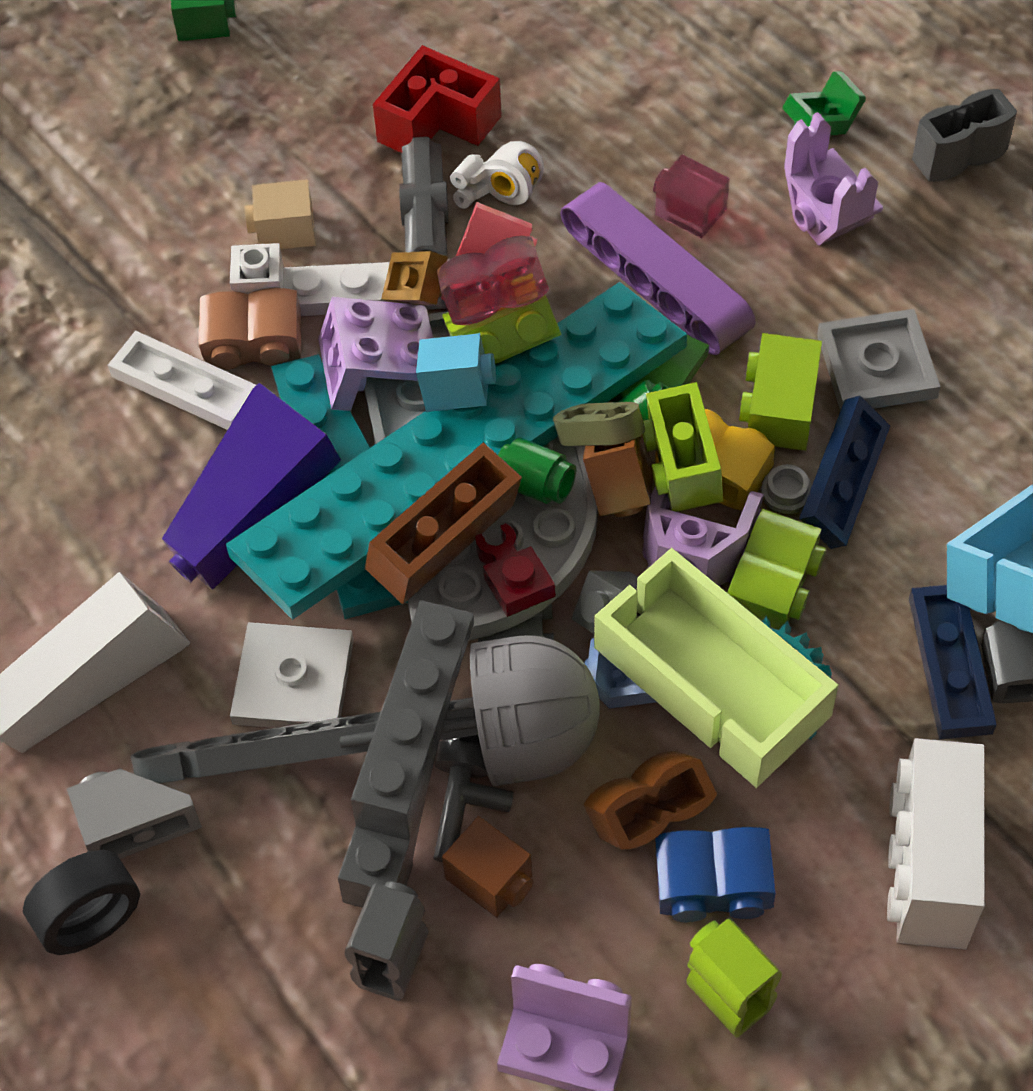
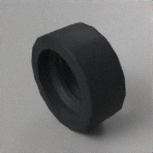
M107 850L88 851L69 858L54 867L35 883L25 898L22 912L46 952L55 955H66L92 947L112 935L135 911L141 894L137 884L116 853Z

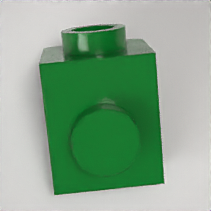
M834 71L822 92L790 93L782 109L795 122L794 124L802 119L808 127L811 124L813 115L818 112L831 126L830 135H842L848 132L866 97L842 71Z

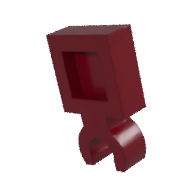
M505 523L500 525L502 544L490 545L485 541L482 534L476 535L475 541L477 556L486 564L483 565L484 580L506 616L509 617L556 597L554 581L532 546L517 551L515 531L510 525Z

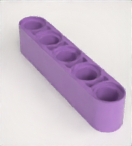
M602 182L595 184L561 208L560 214L564 226L580 244L666 318L686 332L687 335L708 344L710 354L717 355L754 328L756 324L754 313L748 303L738 293L607 184Z

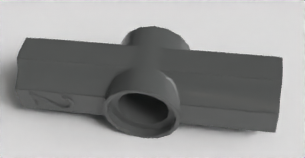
M416 137L409 144L402 146L401 154L403 184H399L401 222L402 226H405V252L431 251L446 256L448 253L445 224H449L447 184L446 181H443L441 144L431 141L429 137Z

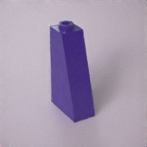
M258 383L251 390L162 537V540L174 554L169 560L173 568L188 582L191 583L198 577L213 590L237 566L229 557L226 543L321 481L341 461L327 434L261 383Z

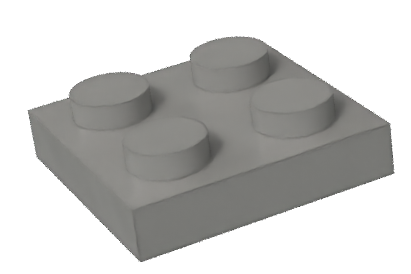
M915 309L819 323L817 336L818 340L822 341V353L840 411L845 399L859 395L872 408L938 398L940 384Z

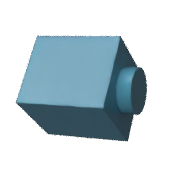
M480 333L419 340L416 375L426 412L487 406L488 385L496 383V367L493 354L484 353Z

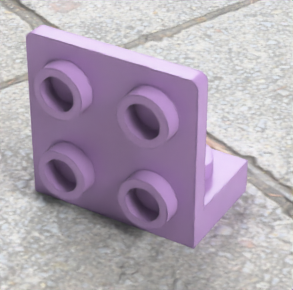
M331 298L318 337L331 410L351 411L357 392L363 391L365 388L367 377L418 381L416 367L419 340L433 338L425 306L363 299Z
M532 964L530 968L514 966L511 976L514 1009L498 1059V1071L569 1091H615L630 1036L632 997L622 993V989L611 982L591 979L586 984L564 978V974L561 971L548 965Z

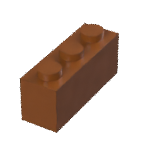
M483 442L369 542L365 569L400 603L404 604L475 540L476 535L486 531L514 505L522 477Z

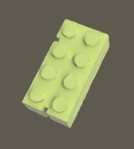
M672 547L637 578V590L628 585L594 615V648L708 747L712 748L719 741V756L756 788L832 716L839 685Z

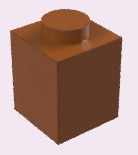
M479 815L442 856L445 879L496 918L508 905L512 907L519 905L533 885L531 854Z

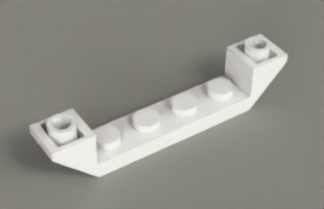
M279 243L231 246L230 286L231 290L246 294L268 288L296 290L301 307V316L326 315L332 297L387 302L381 300L390 262L284 267ZM454 259L447 260L445 269L448 271V274ZM521 264L518 265L512 281L522 275ZM441 297L438 298L437 305H423L427 310L459 307L441 300Z

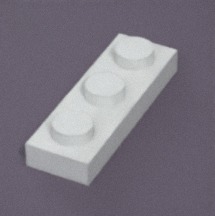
M134 331L108 364L111 377L226 430L230 427L251 390L256 386L249 381L138 331Z

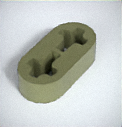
M636 402L580 404L564 409L553 417L560 444L564 446L621 444L636 439L645 432L640 407Z

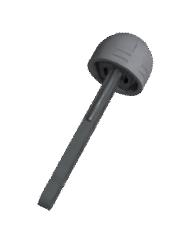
M515 636L471 644L470 674L473 697L450 701L440 740L479 735L485 767L493 786L548 778L573 765L589 747L598 726L600 712L598 690L594 678L584 662L566 646L539 636ZM381 711L212 737L194 742L187 741L151 747L131 755L133 772L138 776L160 784L191 777H205L367 752Z

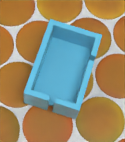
M1033 484L947 543V598L970 607L979 613L988 614L996 611L997 619L1033 633Z

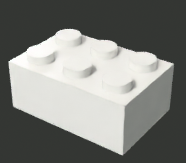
M914 738L909 758L899 759L897 783H892L890 816L897 817L896 833L891 834L888 865L889 868L896 869L894 887H890L888 894L887 920L888 922L897 923V943L966 950L984 909V744Z

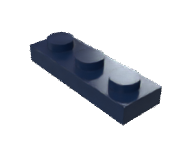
M860 395L845 399L799 518L803 523L821 528L820 539L830 549L847 546L890 429V425Z
M947 585L911 588L909 603L939 740L993 735L997 724L970 608L948 599Z

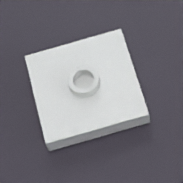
M248 622L230 713L232 725L277 728L341 718L354 641L352 630Z

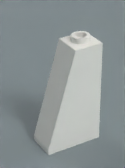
M117 573L0 673V744L5 743L21 753L25 752L183 650L190 644L189 640L161 605L123 574Z

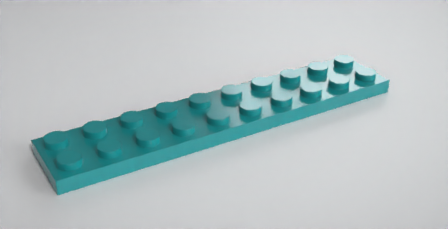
M618 282L558 322L557 324L561 332L560 336L495 364L496 383L488 385L487 406L423 412L226 543L229 557L293 620L366 570L365 565L369 542L483 442L497 455L505 444H511L519 437L545 446L558 437L553 417L557 413L580 404L607 403L687 347V333L624 284Z

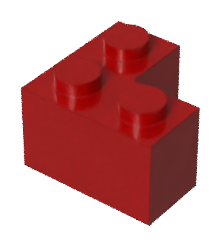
M422 45L373 103L377 142L402 153V146L409 144L413 138L429 137L432 139L440 129L479 146L502 117L500 78Z

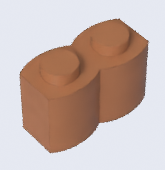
M268 288L257 290L250 294L227 291L211 293L200 297L199 348L204 362L220 369L230 370L253 361L273 366L300 359L301 307L297 291L286 288Z

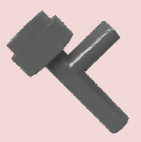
M479 735L447 739L439 742L434 764L439 770L449 773L433 857L434 860L443 862L442 856L460 837L466 804L508 813L512 806L513 791L470 782L471 778H480L488 775Z

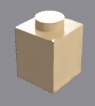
M308 179L252 185L253 204L245 205V219L248 233L257 234L258 244L279 243L280 249L316 246L313 206Z

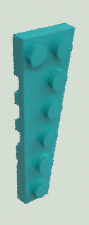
M319 354L271 366L280 399L327 434L341 458V461L325 477L370 448L350 411L331 410L323 362ZM364 570L336 590L344 619L402 604L367 570Z

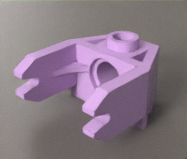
M817 112L813 115L809 127L801 119L797 121L788 135L784 169L793 218L797 226L802 231H807L819 246L868 223L874 218L875 214L883 211V206L876 199L878 181L866 168H863L857 177L834 148L828 150L831 126Z
M655 487L651 494V504L647 505L643 532L644 544L642 553L648 562V568L672 547L719 587L726 582H731L761 512L760 507L764 494L754 491L749 493L736 528L668 510L670 502L667 493L658 495Z

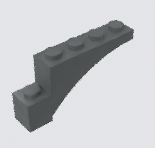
M423 600L419 601L351 797L355 829L338 876L343 903L363 908L369 890L375 883L385 886L386 882L392 881L407 886L413 868V857L423 808L443 726L474 625V615L471 612Z

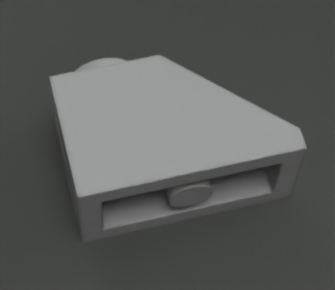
M117 769L109 773H93L85 777L79 784L66 788L88 851L107 850L116 853L121 859L202 828L190 795L123 769Z

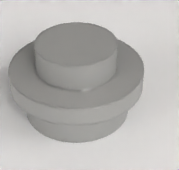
M789 464L780 465L769 472L762 482L761 493L764 494L763 501L770 509L778 513L794 514L803 510L812 483L801 468Z

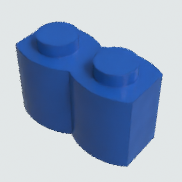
M738 827L714 832L685 830L662 833L655 838L660 914L672 915V918L678 922H696L706 918L707 913L714 911L730 912V916L736 919H752L763 915L764 910L774 908L776 892L769 829Z

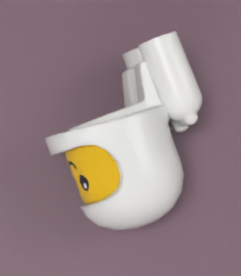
M511 141L504 144L486 162L483 161L479 154L467 156L450 175L451 183L458 188L453 195L455 204L460 208H468L476 199L488 193H491L496 199L506 204L520 205L525 203L532 194V188L539 183L543 176L544 166L542 157L533 146L521 141Z

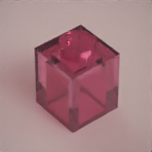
M682 154L670 169L664 168L655 180L653 192L656 194L655 215L702 239L727 210L730 178Z

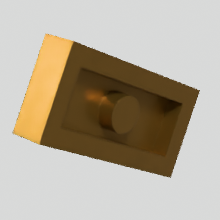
M431 251L392 253L381 300L412 305H437L438 298L443 295L448 283V271L445 269L448 256Z

